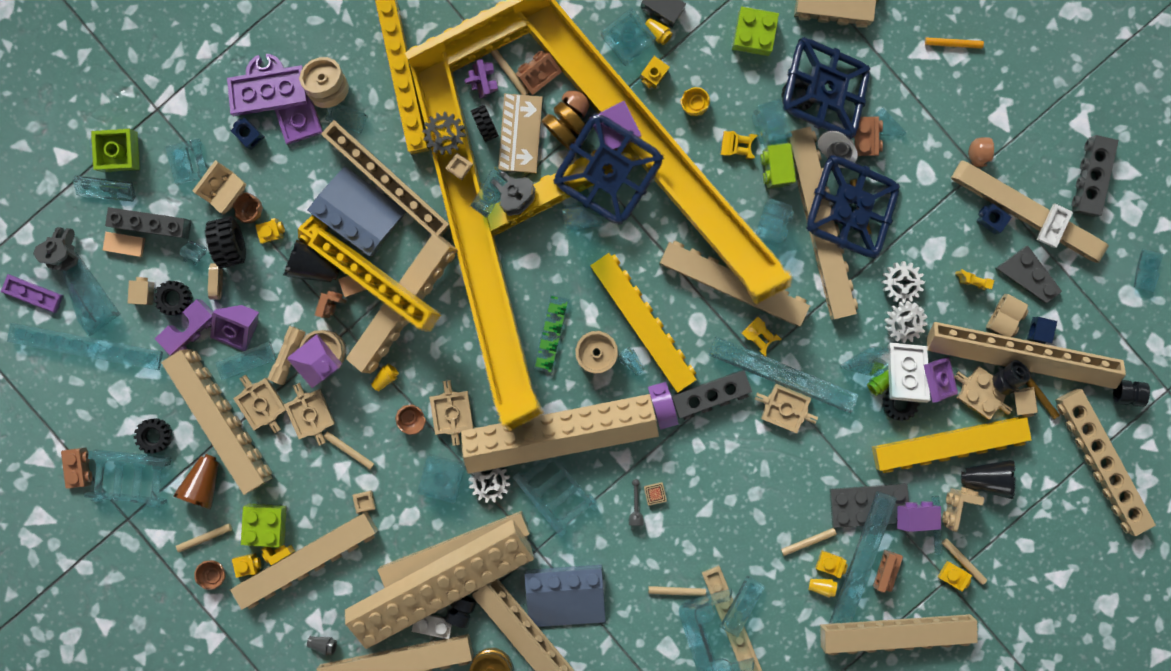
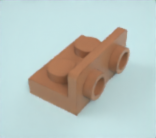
M539 51L533 56L532 61L528 64H522L515 74L530 94L533 95L563 71L549 52Z
M879 116L861 117L858 131L854 137V146L858 156H879V152L883 151V140H879V132H883V120H879Z
M328 291L327 294L321 293L315 316L330 318V315H333L336 309L334 302L346 303L347 299L342 298L343 294Z
M87 447L62 450L61 456L66 489L91 485L93 477L92 472L89 470L90 454L87 451Z
M884 550L873 583L874 588L884 593L885 591L892 592L902 562V555Z

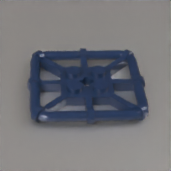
M803 37L798 40L791 69L787 73L788 81L783 97L784 106L782 108L784 112L787 111L790 115L813 124L817 129L823 128L827 131H837L844 134L848 139H852L856 136L862 110L866 106L865 97L870 79L869 70L871 69L869 65L841 53L837 48L832 49L812 39ZM813 49L830 56L829 67L819 62ZM803 50L813 67L811 75L798 70ZM838 60L859 70L848 75L836 70ZM862 75L858 96L848 92L849 81ZM796 79L808 83L806 95L791 102ZM826 84H829L831 91L826 90ZM845 99L853 102L855 105L852 123L843 108ZM807 100L820 105L817 117L794 107ZM827 108L837 113L845 129L824 121Z
M596 113L588 120L574 144L570 145L569 148L571 149L558 168L553 182L560 190L582 203L586 209L590 208L610 222L621 225L629 218L641 197L648 192L646 189L659 171L664 156L655 147L634 135L632 130L628 131L608 117ZM601 123L624 137L617 151L605 144ZM594 125H596L600 146L594 156H591L580 148ZM631 141L653 157L631 161L621 153L628 142ZM577 153L590 161L583 173L563 177ZM654 162L640 186L626 178L633 166ZM611 164L612 170H614L613 173L604 174L605 169H603V166ZM586 178L595 186L589 196L585 197L564 182ZM624 182L635 189L636 192L621 214L616 193ZM599 188L611 194L615 215L592 201Z
M835 155L829 156L824 165L818 187L814 190L815 197L808 215L806 229L813 235L836 244L838 248H846L865 257L875 259L879 257L889 226L892 225V216L898 200L900 185L891 178L870 170L868 166H861ZM838 165L859 173L855 187L846 183ZM831 170L839 186L836 196L825 191ZM866 177L889 186L875 194L862 190ZM891 192L884 217L872 212L875 200ZM822 198L832 202L833 206L830 216L815 222ZM854 203L856 206V210L852 212V208L849 207V204ZM869 219L882 223L875 246L867 231ZM831 220L843 225L840 237L820 230L817 227ZM850 228L860 232L866 248L847 241Z

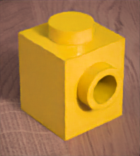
M653 56L640 75L641 82L648 88L653 87L656 89L670 67L656 56Z

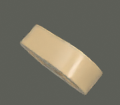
M211 263L208 271V298L210 300H220L222 296L223 268L220 269L215 263Z

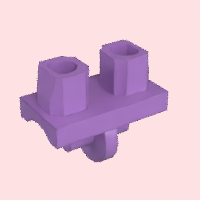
M483 59L477 60V63L472 65L473 70L468 71L469 78L464 80L466 85L471 84L472 90L478 89L480 99L498 90L496 80L487 81L486 75L494 73L493 63H483Z

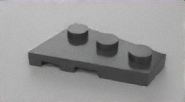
M1028 245L995 268L1000 273L1002 272L1008 276L1010 280L1025 288L1026 291L1043 303L1049 302L1062 292Z

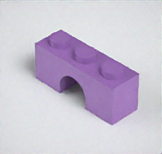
M196 299L183 311V314L189 320V326L184 332L179 331L175 326L168 325L154 338L170 356L180 350H186V345L190 342H195L201 336L200 332L203 329L211 327L213 311L203 300Z

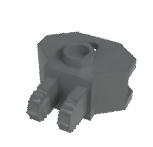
M502 171L500 176L507 183L503 187L495 179L491 183L501 194L500 206L508 216L519 215L534 202L536 188L529 178H510Z
M61 227L55 228L52 237H47L46 241L35 247L33 254L37 261L45 263L52 270L67 271L76 266L79 258L74 252L75 247L72 245L75 237L74 230L70 228L64 230Z

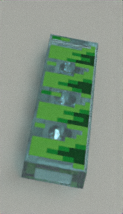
M550 295L534 364L535 370L547 373L553 372L569 303L567 298Z

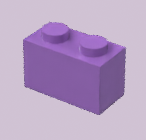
M921 501L920 505H917L916 502H905L904 506H897V529L909 532L940 530L941 506L933 505L932 501Z

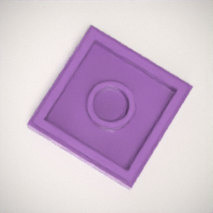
M309 98L308 104L275 109L287 145L323 132L315 106Z
M625 101L599 113V115L608 117L628 131L632 130L634 135L642 136ZM601 123L605 144L614 150L619 148L624 137Z
M949 357L924 364L933 403L958 394Z

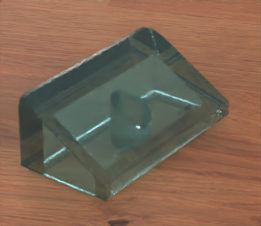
M338 104L327 108L325 120L328 122L335 120L340 126L361 134L368 116L365 113Z

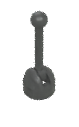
M634 479L632 481L634 486V512L629 516V525L640 526L644 525L643 515L638 512V486L640 482L638 479Z

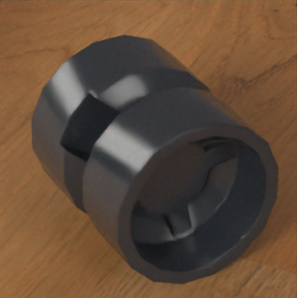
M1014 360L1005 369H1001L994 374L992 381L995 388L1001 394L1010 395L1027 383L1031 375L1026 365L1018 360Z
M1122 380L1118 387L1113 389L1115 404H1132L1138 407H1145L1148 404L1150 398L1148 383L1136 381L1132 383L1129 380Z
M465 596L450 604L451 608L447 610L444 620L453 626L467 628L471 619L469 614L473 613L477 603L476 600Z

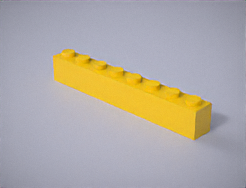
M375 0L408 152L413 155L430 151L427 147L428 142H425L423 139L426 137V134L423 133L425 126L410 63L405 55L408 48L397 0Z
M321 229L316 230L308 243L311 248L421 330L432 331L441 316L440 313L332 233Z
M606 254L590 265L591 269L678 393L696 380L694 376L697 373L691 365L687 366L683 360L686 357L682 351L674 348L672 344L675 341L671 335L663 332L662 328L664 325L658 317L656 319L651 314L653 309L649 303L642 301L640 298L642 293L638 287L631 285L629 282L631 277L627 271L624 270L622 272L618 266L621 263L616 255Z
M1020 416L872 446L876 469L882 471V473H889L898 467H901V469L912 468V464L929 465L932 464V460L938 459L939 462L951 460L950 457L957 456L958 458L968 457L969 453L972 452L983 454L987 453L988 449L991 448L1003 450L1007 449V445L1011 444L1023 446L1026 445V441H1031L1032 439L1027 417Z

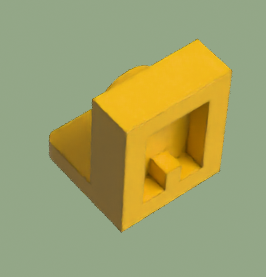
M312 215L298 228V240L308 245L316 230L326 231L328 230V225Z
M273 218L271 221L255 225L260 244L284 238L285 228L282 221L279 222V219Z
M282 545L274 551L271 547L262 548V556L270 565L295 552L292 545L288 547Z
M821 550L815 568L841 578L846 573L848 564H846L847 560L843 557Z
M256 553L232 559L236 578L256 575L260 572L261 561L256 556Z
M946 561L938 575V578L962 592L969 587L971 583L970 578L972 577L971 574L949 561Z

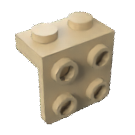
M215 160L192 191L208 201L218 212L224 215L231 210L233 203L243 194L246 183L230 169Z
M961 487V490L951 488L946 496L947 509L942 515L944 526L957 532L963 503L983 505L984 497L978 495L979 492L967 487Z

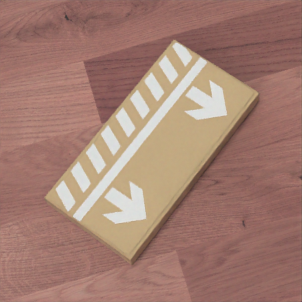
M504 94L499 171L537 174L543 97Z

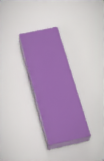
M7 274L1 290L4 294L53 313H57L63 295L10 274Z

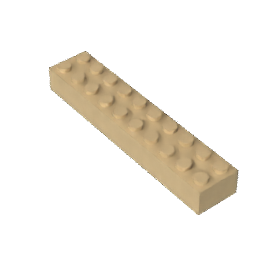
M650 394L540 415L510 431L502 426L501 423L461 431L463 459L468 474L659 437Z
M512 519L345 609V625L364 648L368 649L534 560L531 545Z

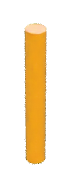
M926 37L925 45L983 49L984 41Z

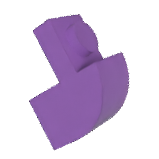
M663 382L649 386L648 390L660 430L679 425L667 383Z

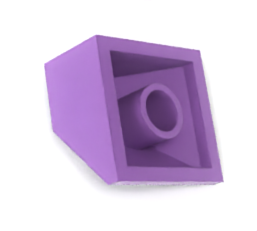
M243 305L214 310L210 338L246 352L257 327L259 312Z
M318 334L287 358L311 388L319 384L342 365L341 361Z

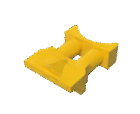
M723 131L720 155L731 156L738 154L745 155V159H754L755 156L752 154L751 144L758 135L749 134L748 136H741L735 131ZM738 143L747 144V148L738 147Z
M963 269L955 272V275L959 277V283L978 286L982 290H992L995 280L976 277L975 274L966 272Z
M758 316L741 333L747 340H751L760 348L759 352L763 356H766L767 347L771 342L782 340L777 334L773 335L766 328L765 322ZM760 334L768 340L767 343L759 337Z

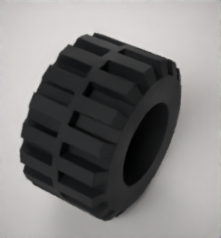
M229 216L208 221L205 226V238L210 256L217 267L221 269L244 263L246 247L241 229L236 220Z

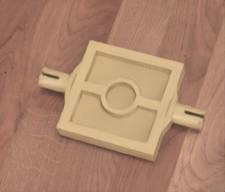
M980 366L976 367L969 377L964 376L959 371L956 373L954 378L963 383L962 389L957 396L958 400L987 420H990L998 409L1007 415L1011 413L1012 408L1003 403L1006 395L1001 394L993 384V375Z
M247 375L239 378L245 389L233 399L252 429L255 431L261 426L269 424L274 434L281 429L275 420L286 409L270 381L264 378L260 382L252 384Z
M451 380L443 381L445 393L430 397L435 435L451 434L452 446L460 445L459 433L463 430L474 428L468 391H452Z
M301 383L294 385L297 397L293 401L284 404V407L298 439L314 435L318 446L326 443L322 432L327 427L334 425L335 421L321 389L311 393H304Z
M776 383L768 397L757 392L756 396L763 399L758 397L754 399L765 404L761 419L795 433H798L800 425L805 420L814 424L817 421L810 418L818 420L817 416L808 413L811 397Z

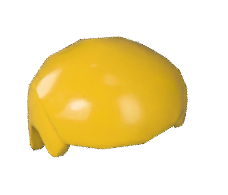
M693 87L684 92L680 103L684 112L690 116L697 117L703 115L708 110L710 97L704 89Z

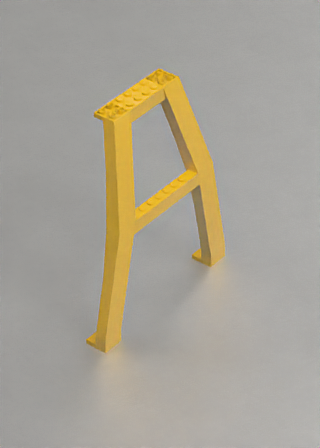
M556 0L501 1L495 7L483 10L477 16L466 19L460 25L448 28L442 34L431 37L425 43L413 46L409 51L405 52L410 63L424 123H431L429 117L437 118L436 113L443 116L444 112H447L448 117L454 114V120H461L459 126L463 125L465 127L461 132L465 133L466 137H461L464 143L463 145L458 143V151L453 148L452 154L445 151V154L442 155L440 150L437 153L433 152L434 146L431 148L455 248L458 249L457 256L495 407L501 417L499 419L502 426L509 431L543 414L544 411L533 390L494 236L571 196L554 184L555 174L542 177L539 182L533 185L536 188L535 200L521 214L508 216L502 210L500 202L487 208L453 72L491 53L493 50H497L530 33L542 49L551 54L575 88L588 98L591 107L596 113H600L625 101L642 135L639 138L655 147L664 156L662 165L653 178L654 181L740 279L755 305L789 288L792 280L789 271L785 272L780 261L711 184ZM441 121V122L437 123L436 125H441V124H443L445 121ZM453 124L452 132L457 136V130ZM437 130L442 137H451L446 130L444 132ZM432 132V139L435 143L436 135ZM447 142L444 144V146H448L453 142ZM629 142L621 153L631 161L653 157L632 142ZM597 149L591 153V156H594ZM456 153L473 164L463 180L446 170V167ZM583 157L577 159L574 164L568 167L563 177L583 173L590 161ZM654 162L641 165L649 172ZM611 164L603 166V169H605L604 174L613 173L614 170H612ZM586 178L564 182L579 193L595 185Z

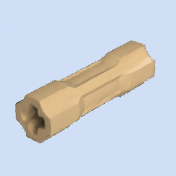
M289 326L279 355L267 378L268 380L284 385L291 366L287 358L298 349L306 333L305 331Z

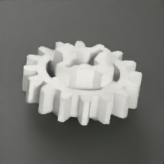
M902 261L900 265L894 263V269L888 267L889 273H883V276L886 277V280L881 281L882 284H886L883 291H889L887 297L894 296V302H897L899 299L902 303H905L906 299L912 302V296L918 298L919 294L917 292L924 290L920 287V284L925 283V281L920 280L924 274H918L917 272L920 268L916 267L913 269V263H909L907 266L905 261ZM899 270L898 275L892 279L894 273ZM904 280L910 283L903 285L896 283V281ZM892 286L897 289V293L893 290ZM914 286V289L909 293V289Z
M906 301L905 305L899 302L898 308L892 306L894 311L887 312L890 317L884 320L888 324L885 326V329L889 331L888 334L897 342L901 340L903 343H906L907 339L913 342V337L915 336L919 339L918 333H924L925 330L922 327L928 324L924 321L927 318V315L923 313L924 309L915 302L912 304L909 301Z
M496 468L487 474L482 473V471L472 473L474 477H470L469 481L473 482V484L469 488L475 489L473 495L479 494L478 500L484 497L486 503H488L490 498H492L493 502H496L497 496L502 499V492H508L505 486H510L511 484L506 481L510 478V475L504 474L507 469L501 470ZM498 473L502 477V484L498 481ZM494 474L492 481L494 485L490 484V486H488L487 489H485L487 485V481L485 480V478L489 479ZM477 479H478V480L481 482V484H482V489H481V490H480L479 487H478ZM490 490L498 491L494 494H487Z

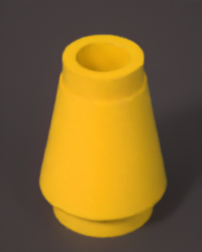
M649 18L644 24V27L658 44L665 45L673 35L669 27L653 18Z
M391 364L383 365L371 386L379 392L395 381L399 372Z
M810 578L808 590L828 598L835 597L838 582H834L833 579Z

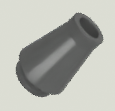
M309 636L307 647L326 656L333 655L337 647V640H334L333 637Z

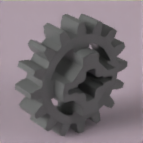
M444 112L443 116L436 113L437 118L435 119L430 116L431 123L425 122L428 129L423 130V133L427 135L423 138L424 141H429L427 147L430 149L434 146L433 152L437 153L440 150L442 155L445 154V151L452 154L453 148L458 151V143L462 145L464 143L461 137H466L465 133L461 132L465 127L463 125L459 126L461 120H454V114L448 117L447 112ZM441 121H445V122H444L443 124H441V125H436L437 123H439V122H441ZM453 124L456 127L457 136L452 132ZM437 130L443 132L446 130L451 137H442V135ZM432 132L436 135L435 143L432 139ZM447 142H453L448 146H444V144Z

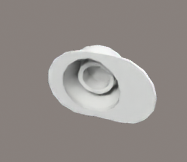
M829 131L819 137L818 147L827 159L829 156L835 155L851 162H856L858 152L853 141L844 134L837 131Z

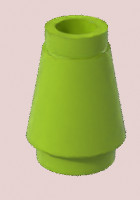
M889 370L869 379L867 387L875 396L883 394L888 388Z

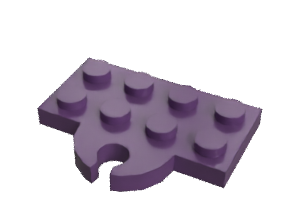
M266 54L269 64L261 68L262 59L259 55L255 56L246 67V75L227 78L231 115L239 116L308 104L307 94L302 88L299 79L303 66L284 68L276 56Z

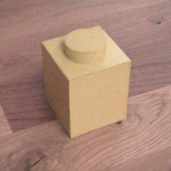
M136 277V281L129 280L128 303L153 305L154 282H148V278Z
M1034 387L1014 391L1017 415L1032 417L1034 413H1038Z

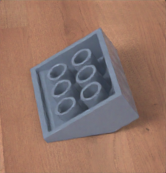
M346 166L320 192L307 210L371 257L375 256L406 213L402 207Z
M602 565L525 570L528 616L538 627L605 622Z

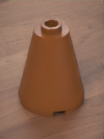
M205 454V457L200 456L173 497L211 510L219 463L216 462L217 458Z

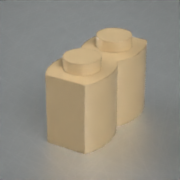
M1004 294L989 319L986 328L1002 336L1014 337L1019 330V321L1024 320L1028 314V304L1009 294Z

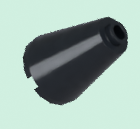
M296 240L283 276L331 283L332 279L336 280L339 269L317 251L302 241Z
M1014 460L967 467L965 472L961 471V483H965V487L1013 499L1015 494V477L1012 471H1015Z

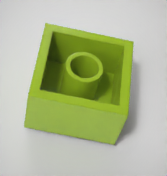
M741 6L738 12L732 50L770 56L773 50L779 13Z
M132 129L91 131L93 170L99 172L140 170L138 132Z
M791 143L767 146L763 150V154H760L761 165L765 167V173H763L764 185L767 184V189L791 186L796 182Z
M247 504L243 506L241 545L280 547L285 544L287 506Z

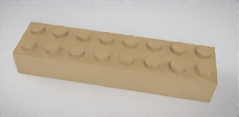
M193 349L180 350L161 363L243 495L273 479L271 469L267 464L264 465L261 460L262 455L257 448L254 449L251 444L252 439L247 432L244 433L241 428L242 423L240 419L231 412L232 407L230 403L221 396L220 393L222 391L220 387L211 380L210 371L201 364V357L198 352L193 351Z

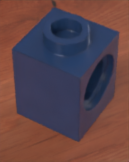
M246 118L237 120L233 124L234 128L230 130L250 150L265 137ZM249 128L250 134L247 137H243L244 129Z
M991 204L987 207L984 206L979 211L978 215L980 217L977 222L992 233L999 234L1012 217L996 205ZM991 213L996 216L995 223H992L989 219Z
M1032 317L1027 339L1037 343L1052 344L1058 321L1043 317Z

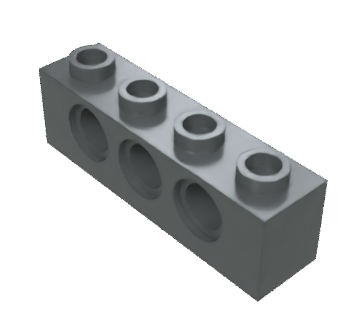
M1095 135L1086 141L1084 146L1086 151L1085 157L1080 164L1082 171L1076 181L1077 193L1073 197L1071 204L1073 207L1072 212L1091 217L1102 216L1119 140ZM1096 153L1100 155L1099 162L1095 159ZM1092 171L1096 174L1095 181L1091 178ZM1087 190L1092 193L1091 199L1086 195Z
M108 207L105 226L189 239L191 220Z
M740 370L671 395L678 417H683L684 420L694 417L696 412L706 413L713 410L712 406L718 404L720 407L731 403L730 400L734 398L738 400L749 397L748 393H751L752 390L745 370ZM726 385H734L735 390L732 394L725 392ZM711 390L717 393V397L713 401L707 399V393ZM697 397L699 400L698 406L690 407V398Z

